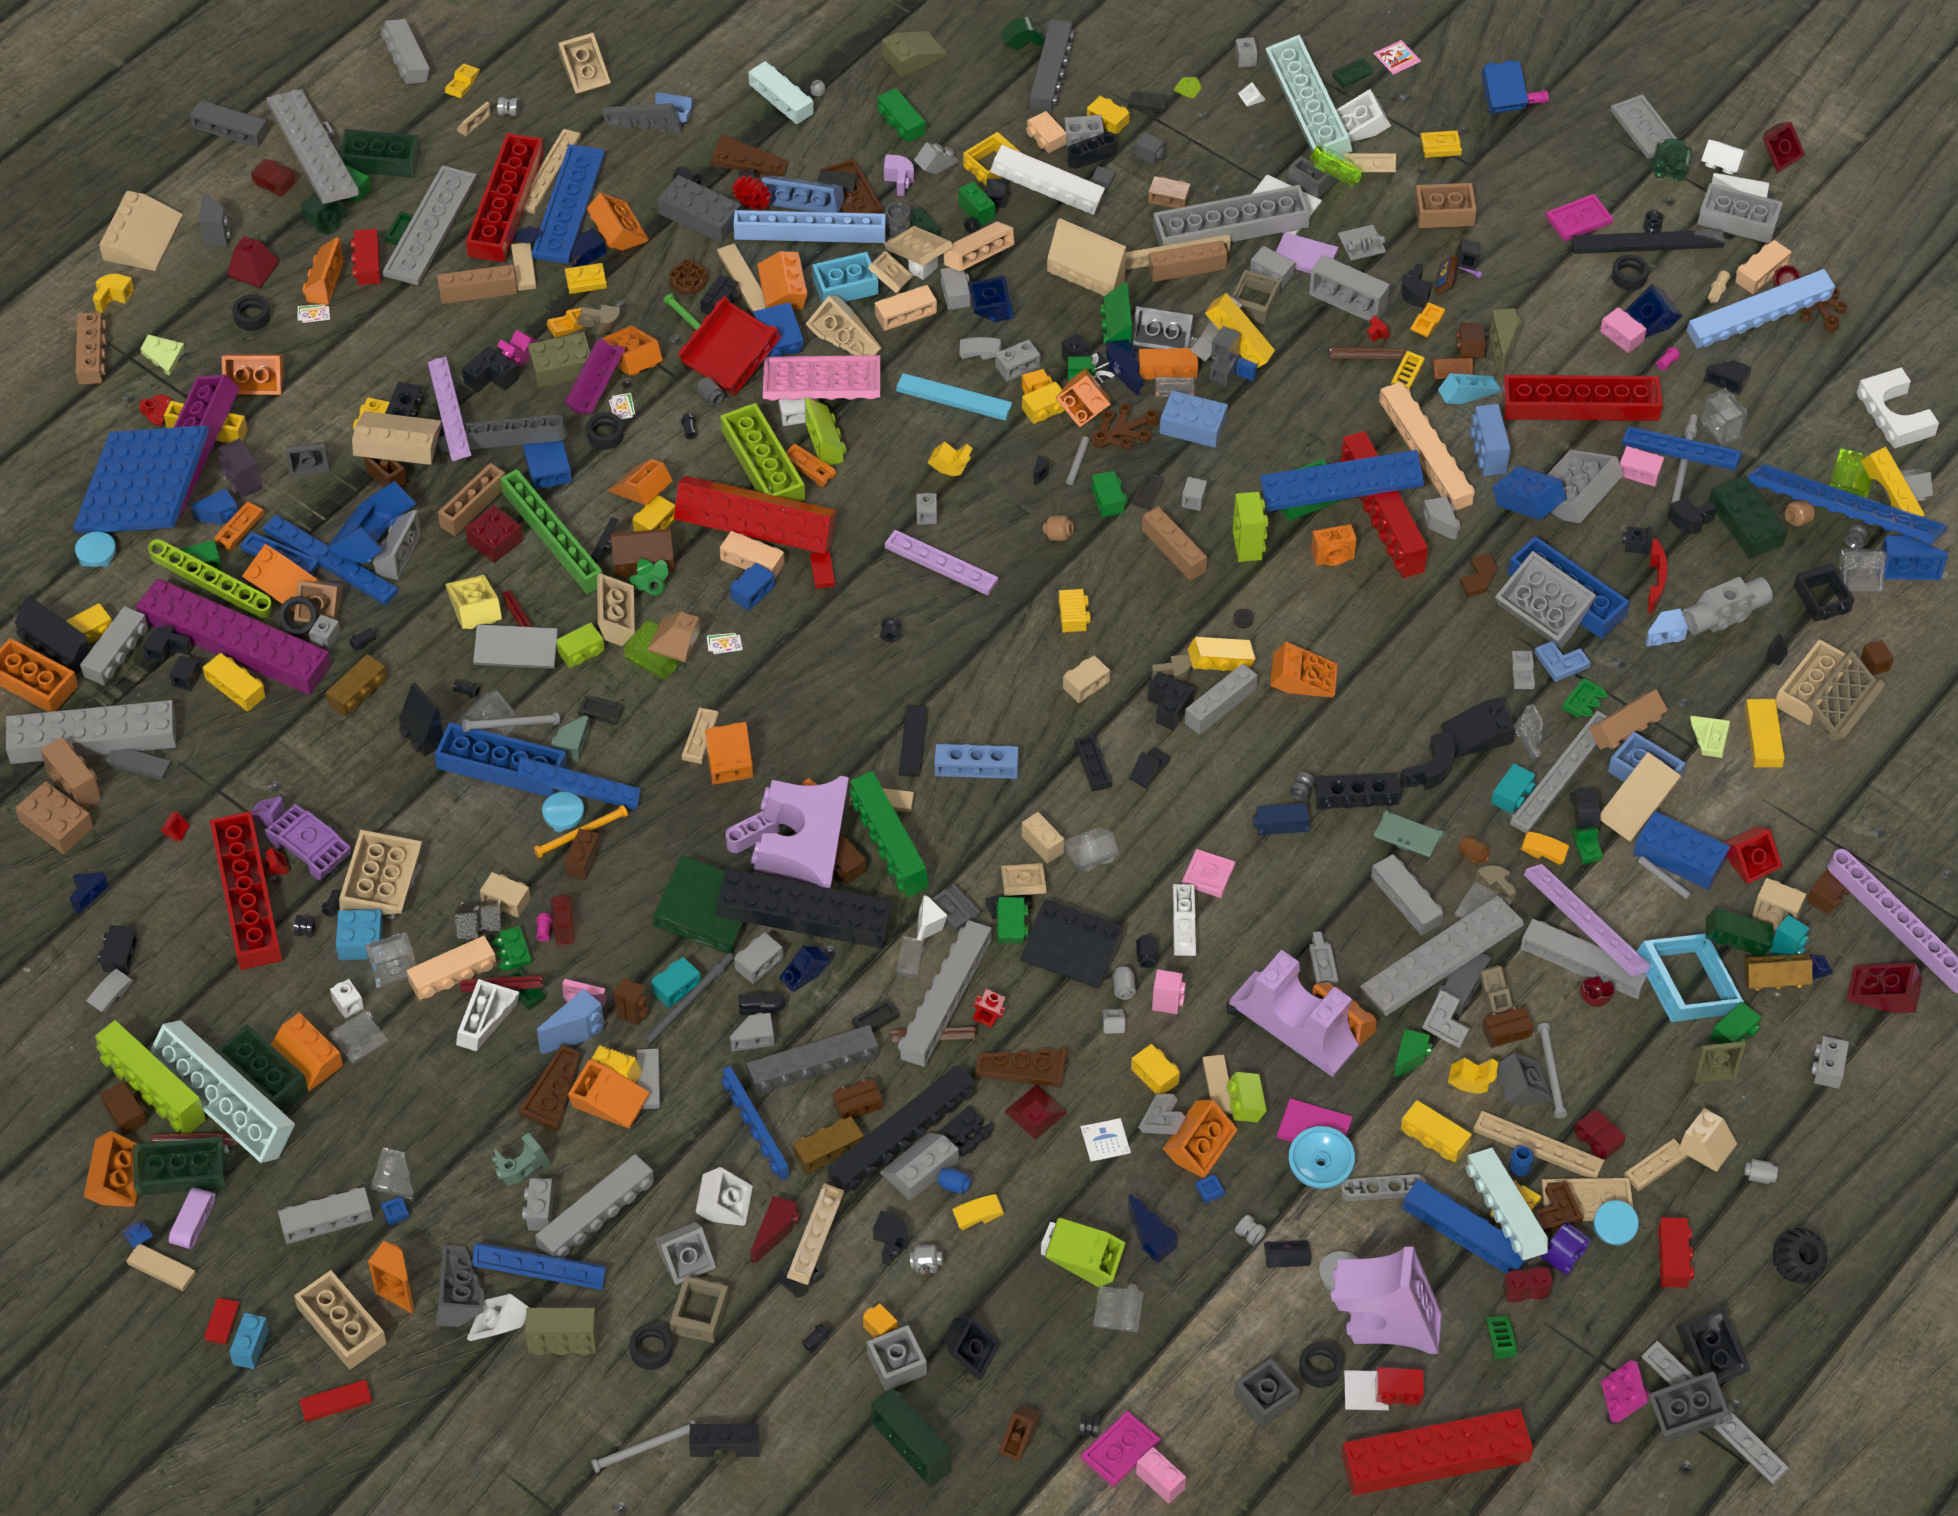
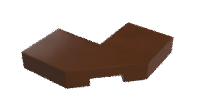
M1490 553L1471 558L1470 563L1476 574L1460 578V584L1467 597L1485 593L1489 588V584L1497 572V566Z

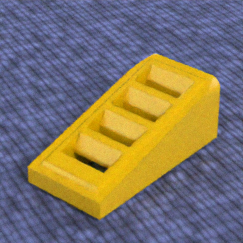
M1407 351L1391 384L1399 383L1398 379L1400 378L1408 382L1407 384L1403 383V385L1410 390L1424 365L1425 358ZM1408 362L1416 365V367L1409 365ZM1405 368L1413 370V373L1405 370ZM1404 373V374L1409 375V376H1411V377L1408 378V377H1405V376H1403V375H1401V374Z

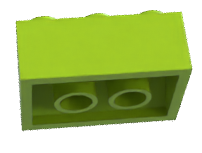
M805 398V423L817 458L828 465L844 462L843 454H846L844 442L839 440L841 439L839 428L834 426L836 424L834 414H830L828 406L810 398Z

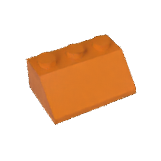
M600 192L587 207L591 215L590 218L596 223L598 231L603 235L606 240L605 243L610 248L623 251L649 240L626 201Z
M335 237L319 248L317 255H314L313 267L309 269L307 283L303 285V294L306 296V302L329 305L344 264L340 238Z
M780 251L758 263L757 269L765 308L790 302L792 309L803 310L807 290L799 253Z
M283 354L222 355V375L225 374L239 387L236 395H281L284 377Z
M1329 982L1315 984L1312 995L1323 999L1334 986ZM1352 1000L1348 1011V1023L1354 1038L1359 1044V1048L1376 1032L1377 1020L1371 1013L1365 1012L1356 1001Z
M300 1012L281 1026L268 1048V1051L308 1091L312 1090L343 1066L340 1052Z
M1196 1100L1186 1114V1118L1177 1134H1172L1163 1147V1150L1175 1164L1201 1178L1206 1177L1238 1130L1214 1100Z
M109 1131L96 1138L83 1197L100 1205L135 1206L147 1148L113 1131Z
M383 1241L368 1260L375 1293L412 1314L415 1310L402 1249L394 1243L389 1244Z

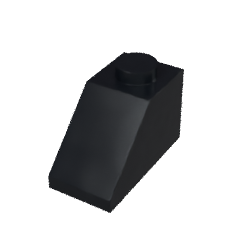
M1734 360L1710 365L1706 369L1704 381L1740 395L1749 380L1752 367Z

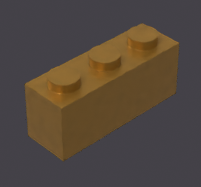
M367 654L325 692L327 704L346 717L350 712L356 710L364 699L369 698L378 686L385 683L387 679L385 666Z
M1808 953L1744 957V982L1749 989L1755 991L1763 990L1766 987L1783 989L1785 986L1805 987L1812 984V959Z
M850 1116L846 1119L838 1120L830 1127L819 1129L815 1134L807 1138H800L793 1144V1153L807 1175L837 1160L861 1141L864 1136Z

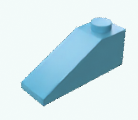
M1450 373L1438 391L1447 404H1464L1499 393L1501 388L1493 376Z

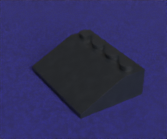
M1045 899L1036 916L1020 961L1099 989L1107 969L1110 968L1123 942L1124 926Z

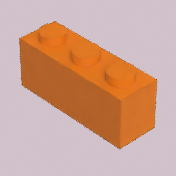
M1191 348L1139 349V379L1197 378V355L1190 351Z

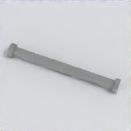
M552 713V715L479 721L465 719L462 722L464 732H469L470 729L547 723L559 725L560 716L558 713Z
M1541 1023L1537 1026V1029L1541 1033L1555 1105L1554 1117L1564 1118L1567 1116V1110L1563 1106L1549 1031L1551 1028L1550 1024Z
M691 1420L685 1426L604 1458L592 1459V1467L595 1473L600 1472V1469L689 1434L690 1424L696 1423L694 1420Z

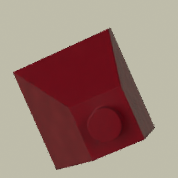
M1792 122L1778 123L1764 132L1762 139L1777 172L1805 156Z
M243 236L234 248L227 275L230 278L261 289L280 262L260 241Z
M1035 1085L1008 1107L1005 1113L1036 1140L1066 1115L1067 1111L1038 1085Z

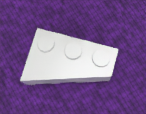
M478 979L458 1030L456 1045L477 1051L517 1006L519 992Z

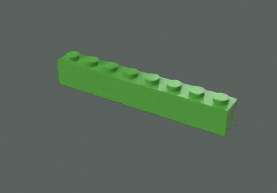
M516 469L501 477L502 493L583 591L588 595L597 590V575L599 573L603 574L602 570L522 474Z

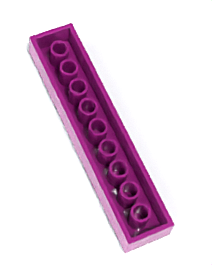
M159 578L155 580L135 606L137 612L145 615L147 625L156 629L162 626H174L176 634L190 637L191 644L216 655L222 653L224 656L232 658L239 665L308 695L313 692L332 666L329 651Z

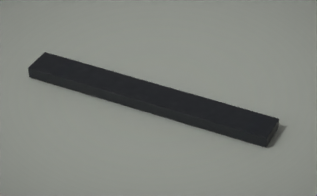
M1722 229L1572 235L1571 239L1574 254L1724 248Z

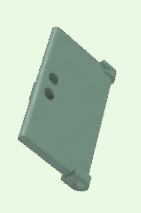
M1385 810L1373 837L1395 844L1398 848L1406 851L1411 850L1430 858L1438 841L1440 842L1444 831L1430 828Z

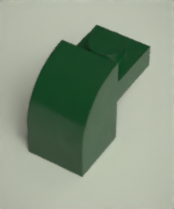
M1022 17L1015 19L1001 31L1005 45L1018 51L1027 41L1039 46L1045 43L1043 31L1038 26H1034L1032 18Z

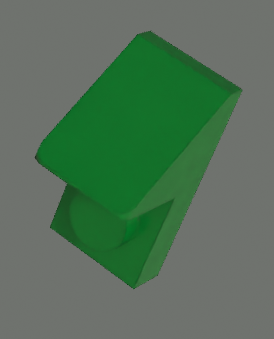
M1596 827L1570 828L1581 863L1587 864L1602 861L1603 854L1597 841L1599 830Z

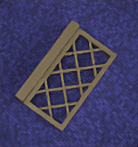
M1849 650L1807 705L1827 728L1829 733L1826 736L1831 741L1843 739L1881 692L1885 683L1882 679L1876 680L1853 650ZM1849 659L1854 664V670H1849L1848 668ZM1839 672L1843 673L1844 683H1838ZM1849 673L1854 674L1855 684L1849 683ZM1860 674H1863L1867 679L1865 685H1861ZM1828 686H1833V696H1828ZM1839 686L1844 687L1845 697H1839ZM1850 687L1855 688V698H1850ZM1818 699L1823 700V710H1820L1816 705ZM1828 700H1834V711L1829 710ZM1840 701H1845V711H1840ZM1829 714H1835L1834 725L1830 722Z

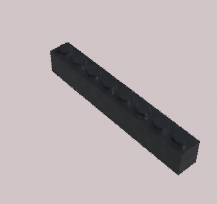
M957 1064L827 1167L828 1178L839 1189L844 1190L845 1195L851 1190H856L863 1180L867 1177H872L883 1164L890 1163L897 1153L905 1151L910 1143L916 1138H921L927 1129L939 1124L946 1114L954 1112L961 1102L969 1100L975 1093V1080Z

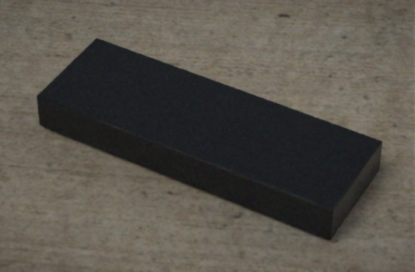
M1091 735L1074 739V744L1091 791L1111 788L1112 782L1095 736Z

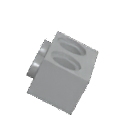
M1101 115L1065 117L1066 147L1103 134Z

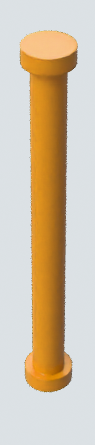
M624 805L618 807L619 809L580 827V829L593 831L620 817H627V810ZM579 828L540 847L538 845L535 846L536 856L541 858L543 854L574 840Z

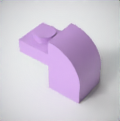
M886 154L884 181L897 182V196H904L905 189H909V183H914L913 164L906 157Z

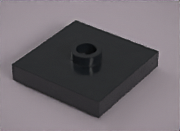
M615 517L610 518L591 555L595 563L599 560L603 550L608 551L611 545L610 537L619 521Z

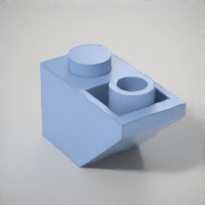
M1681 609L1664 611L1659 614L1648 631L1646 646H1658L1663 643L1685 640L1688 626Z

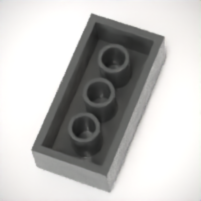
M680 175L675 178L658 198L660 215L720 243L734 229L735 210H742L740 203Z

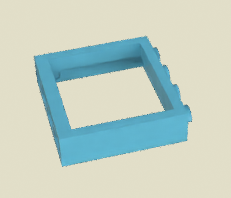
M1706 934L1643 941L1636 951L1650 964L1649 970L1645 974L1671 1022L1728 1015L1737 1005L1744 1002L1711 940L1706 939ZM1696 952L1721 1001L1685 1005L1660 956Z

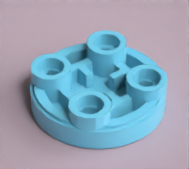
M98 531L90 532L77 541L75 552L82 566L107 567L111 564V560L116 554V545L114 539L109 534Z
M555 793L549 796L543 804V818L554 831L563 832L583 822V802L573 793Z
M1618 1200L1602 1204L1596 1211L1593 1219V1230L1597 1236L1605 1243L1622 1246L1629 1242L1635 1236L1639 1226L1635 1210L1629 1204Z

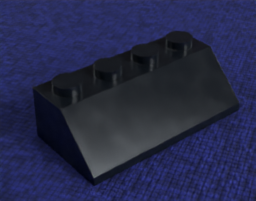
M28 595L15 621L17 635L22 640L30 642L37 651L41 650L49 659L55 660L60 665L74 671L76 675L82 670L80 664L90 652L86 635Z

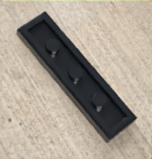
M907 705L899 765L900 776L919 777L927 706Z

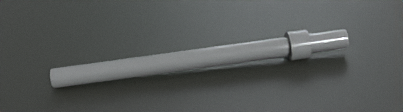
M1695 414L1690 415L1689 424L1685 428V439L1693 440L1696 437L1698 416ZM1680 460L1671 503L1680 500L1688 460Z

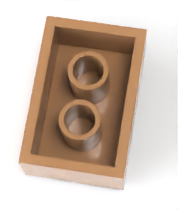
M1472 183L1416 185L1414 203L1418 228L1466 227L1475 225L1476 204Z
M60 737L40 749L48 775L66 797L84 810L101 801L99 795L101 789L95 781L97 780L95 772L92 769H87L83 757L75 754L76 751L70 742L66 743Z
M46 781L15 807L19 822L62 854L66 853L93 828L90 814Z

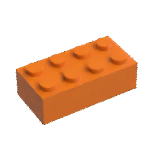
M9 638L0 648V687L45 711H57L78 688L74 671Z

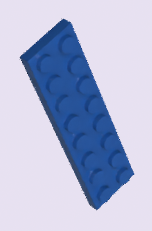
M568 145L540 227L543 233L537 237L532 250L533 259L569 264L605 157L604 149Z
M1417 450L1260 475L1266 512L1424 486Z

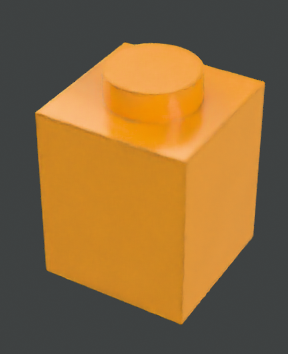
M879 1303L876 1307H871L864 1313L863 1328L873 1338H877L897 1330L898 1321Z

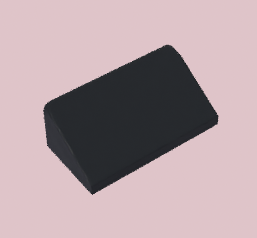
M1307 1240L1264 1243L1267 1268L1310 1266L1311 1251Z

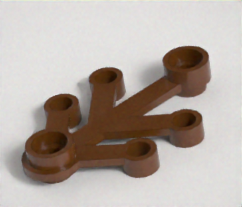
M1835 288L1834 294H1832L1829 300L1817 302L1813 306L1802 310L1800 320L1802 322H1810L1812 312L1815 306H1817L1825 320V329L1828 332H1834L1839 328L1840 318L1830 314L1826 305L1834 307L1838 314H1844L1847 310V303L1837 301L1840 291Z
M1122 403L1119 407L1120 414L1115 428L1108 431L1109 424L1114 421V413L1111 410H1105L1102 414L1103 421L1100 429L1091 434V442L1097 448H1104L1110 444L1122 447L1125 450H1130L1133 447V439L1146 443L1150 440V432L1145 429L1136 432L1132 431V429L1144 424L1148 427L1157 426L1159 423L1158 412L1154 409H1149L1145 412L1144 416L1125 423L1127 416L1131 413V406L1128 403ZM1119 435V436H1123L1124 438H1122V440H1121V439L1114 438V437Z

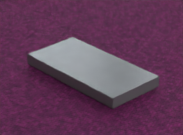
M1643 94L1611 106L1610 111L1647 159L1680 148L1679 140Z
M477 625L473 663L474 665L555 669L558 628Z

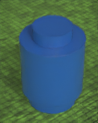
M1518 1146L1512 1151L1509 1168L1513 1174L1525 1176L1530 1172L1533 1162L1532 1151L1526 1146Z
M943 1168L938 1178V1185H941L943 1189L963 1195L965 1192H969L972 1186V1179H970V1174L952 1168Z

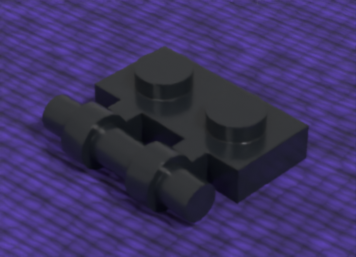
M967 1106L940 1129L937 1134L944 1135L956 1147L960 1145L959 1155L964 1157L967 1153H972L976 1149V1145L981 1141H986L990 1137V1133L995 1129L990 1123L985 1127H980L984 1124V1119L970 1106ZM972 1133L975 1134L971 1139H966Z

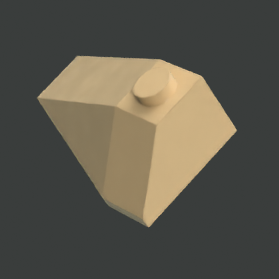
M828 296L806 323L819 338L827 340L855 356L877 355L882 349L853 310L839 296Z

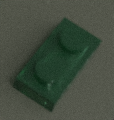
M1362 57L1333 71L1332 77L1343 88L1373 74V68Z
M921 206L910 211L911 226H916L937 236L942 234V229Z

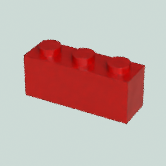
M377 228L354 230V238H351L352 250H355V252H352V263L356 264V266L352 267L353 278H357L358 285L380 284Z
M1660 1218L1658 1241L1661 1287L1688 1288L1689 1281L1694 1278V1267L1690 1266V1260L1693 1258V1247H1689V1240L1692 1239V1227H1688V1218Z

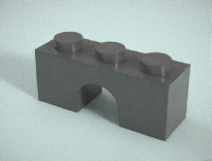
M1223 326L1212 341L1211 354L1215 355L1216 358L1210 366L1209 379L1225 386L1228 385L1236 374L1239 356L1240 333L1234 329Z

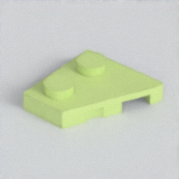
M148 335L140 349L146 358L151 359L152 363L162 367L165 373L170 375L185 347L184 343Z
M1691 716V726L1701 754L1723 758L1730 721Z

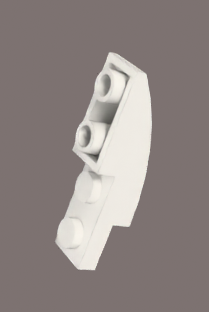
M1173 884L1174 955L1196 956L1194 885Z

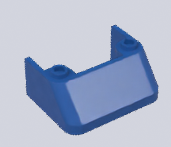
M393 481L357 506L329 543L327 549L334 555L360 564L364 562L366 564L369 563L376 554L382 551V548L376 542L385 530L392 524L394 525L397 517L415 506L416 502Z

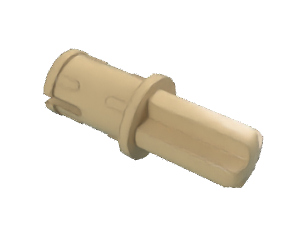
M1720 271L1716 281L1711 284L1712 289L1708 295L1710 303H1717L1722 293L1726 291V284L1730 278V274L1727 271Z

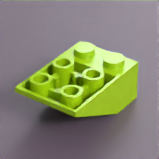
M1057 1218L1045 1258L1100 1288L1113 1282L1125 1242L1108 1232Z

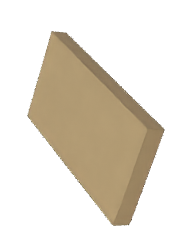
M912 226L884 244L886 250L920 265L926 264L953 248L951 241L916 226Z
M1647 752L1600 813V821L1632 843L1653 812L1659 808L1682 776Z
M1630 1178L1541 1180L1544 1208L1551 1206L1545 1193V1187L1567 1181L1582 1213L1583 1221H1593L1598 1208L1608 1201H1623L1633 1208Z

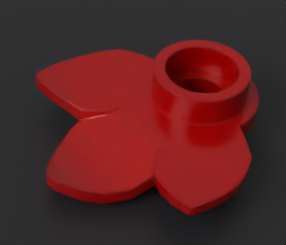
M156 395L152 399H143L139 403V410L143 416L148 418L150 423L162 426L164 414L172 398L167 395Z

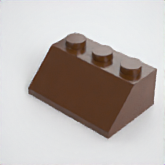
M671 528L611 534L615 577L637 575V564L640 558L646 559L653 564L663 559L667 564L668 572H675Z

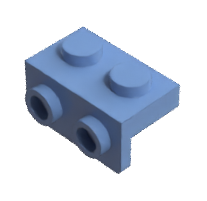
M661 92L656 93L655 104L673 103L680 122H687L692 113V97Z

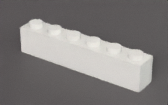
M1001 145L991 168V173L1093 215L1105 190L1100 185Z

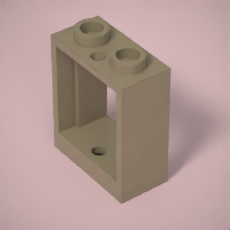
M1244 270L1232 298L1242 304L1240 309L1250 321L1265 325L1280 293L1281 280ZM1246 287L1271 294L1266 305L1263 306L1241 299Z
M685 1276L670 1320L671 1334L714 1343L729 1299L728 1286L721 1282L712 1283L704 1281L699 1277L691 1278ZM689 1291L719 1297L710 1324L680 1317Z

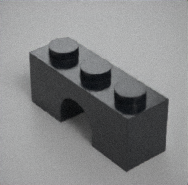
M690 1424V1457H713L714 1451L718 1449L733 1450L736 1452V1457H759V1424Z

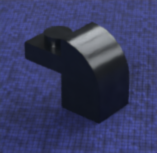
M1416 263L1414 270H1410L1408 276L1403 275L1401 295L1407 303L1425 309L1431 296L1432 283L1421 280L1424 265Z
M1687 497L1670 504L1668 517L1679 530L1686 533L1701 532L1702 524H1708L1714 520L1717 507L1712 502L1695 508Z
M162 626L153 630L143 644L145 658L165 663L171 651L190 656L193 650L190 637L176 634L174 626Z
M1577 789L1571 792L1570 801L1575 806V823L1579 828L1600 826V808L1596 790Z
M881 1210L873 1227V1239L886 1243L882 1251L883 1264L891 1266L893 1259L898 1258L900 1249L907 1250L908 1229L900 1217Z
M792 1260L780 1269L778 1281L791 1294L799 1298L806 1295L808 1288L824 1277L825 1271L816 1264L810 1281L806 1285L787 1278Z

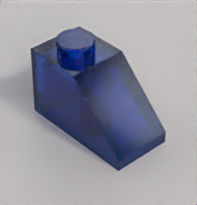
M593 228L576 237L571 256L573 267L585 266L606 255L605 241Z

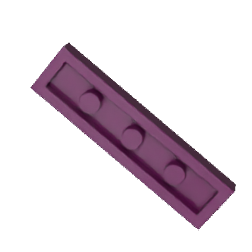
M597 339L564 404L576 414H592L625 349L621 346H610L605 340Z

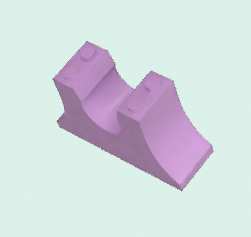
M839 776L834 781L814 786L795 785L772 780L770 788H765L764 797L761 802L760 809L764 810L763 818L770 822L785 824L791 827L796 832V835L782 836L777 833H762L761 840L755 843L751 863L754 864L753 872L830 888L849 777Z
M1281 950L1262 972L1255 971L1230 999L1229 1004L1234 1005L1238 1011L1331 1077H1334L1359 1046L1348 1023V1011L1352 999L1336 987H1333L1323 999L1311 995L1298 980V973L1300 972L1299 961Z
M1404 1247L1394 1254L1379 1258L1338 1259L1337 1268L1334 1269L1333 1273L1335 1288L1331 1290L1332 1302H1335L1339 1311L1350 1313L1351 1320L1347 1322V1334L1351 1336L1354 1344H1394L1416 1348L1428 1354L1439 1353L1442 1312L1414 1247Z

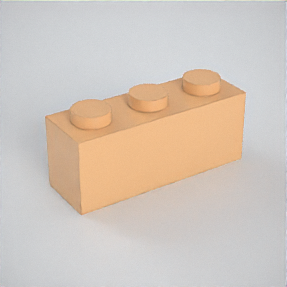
M1775 240L1768 245H1764L1758 254L1752 255L1746 264L1738 267L1736 283L1754 294L1772 279L1777 269L1781 266L1789 265L1792 251Z
M928 285L875 302V316L884 331L937 313V300Z
M731 531L720 546V558L722 561L745 570L749 567L751 568L757 562L772 572L776 578L785 564L783 551L763 544L761 541L748 538L741 533Z

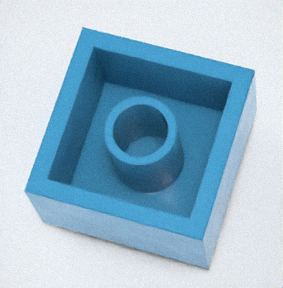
M338 910L336 950L339 960L381 959L384 927L381 910Z

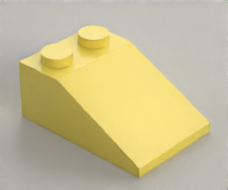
M485 575L445 584L457 619L463 629H473L477 625L485 623L493 624L497 620L502 619L498 597Z

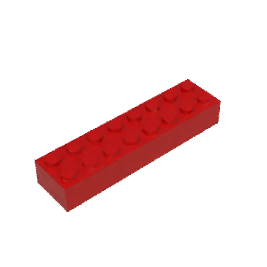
M506 133L466 240L468 257L505 263L523 214L524 206L531 192L533 181L544 156L542 138Z
M1504 375L1502 402L1504 420H1660L1662 397L1659 376Z
M1365 431L1343 437L1339 462L1378 456ZM1398 491L1357 497L1360 498L1364 512L1368 513L1372 527L1376 528L1380 542L1384 543L1388 557L1392 558L1394 568L1397 572L1399 571L1401 577L1406 578L1425 572L1428 546Z
M685 475L678 482L673 519L727 532L733 531L745 536L825 554L832 545L837 510Z
M249 811L210 820L240 970L281 962L282 956L252 813Z
M1515 1409L1343 1442L1341 1457L1352 1495L1355 1496L1530 1462L1533 1447L1521 1409Z

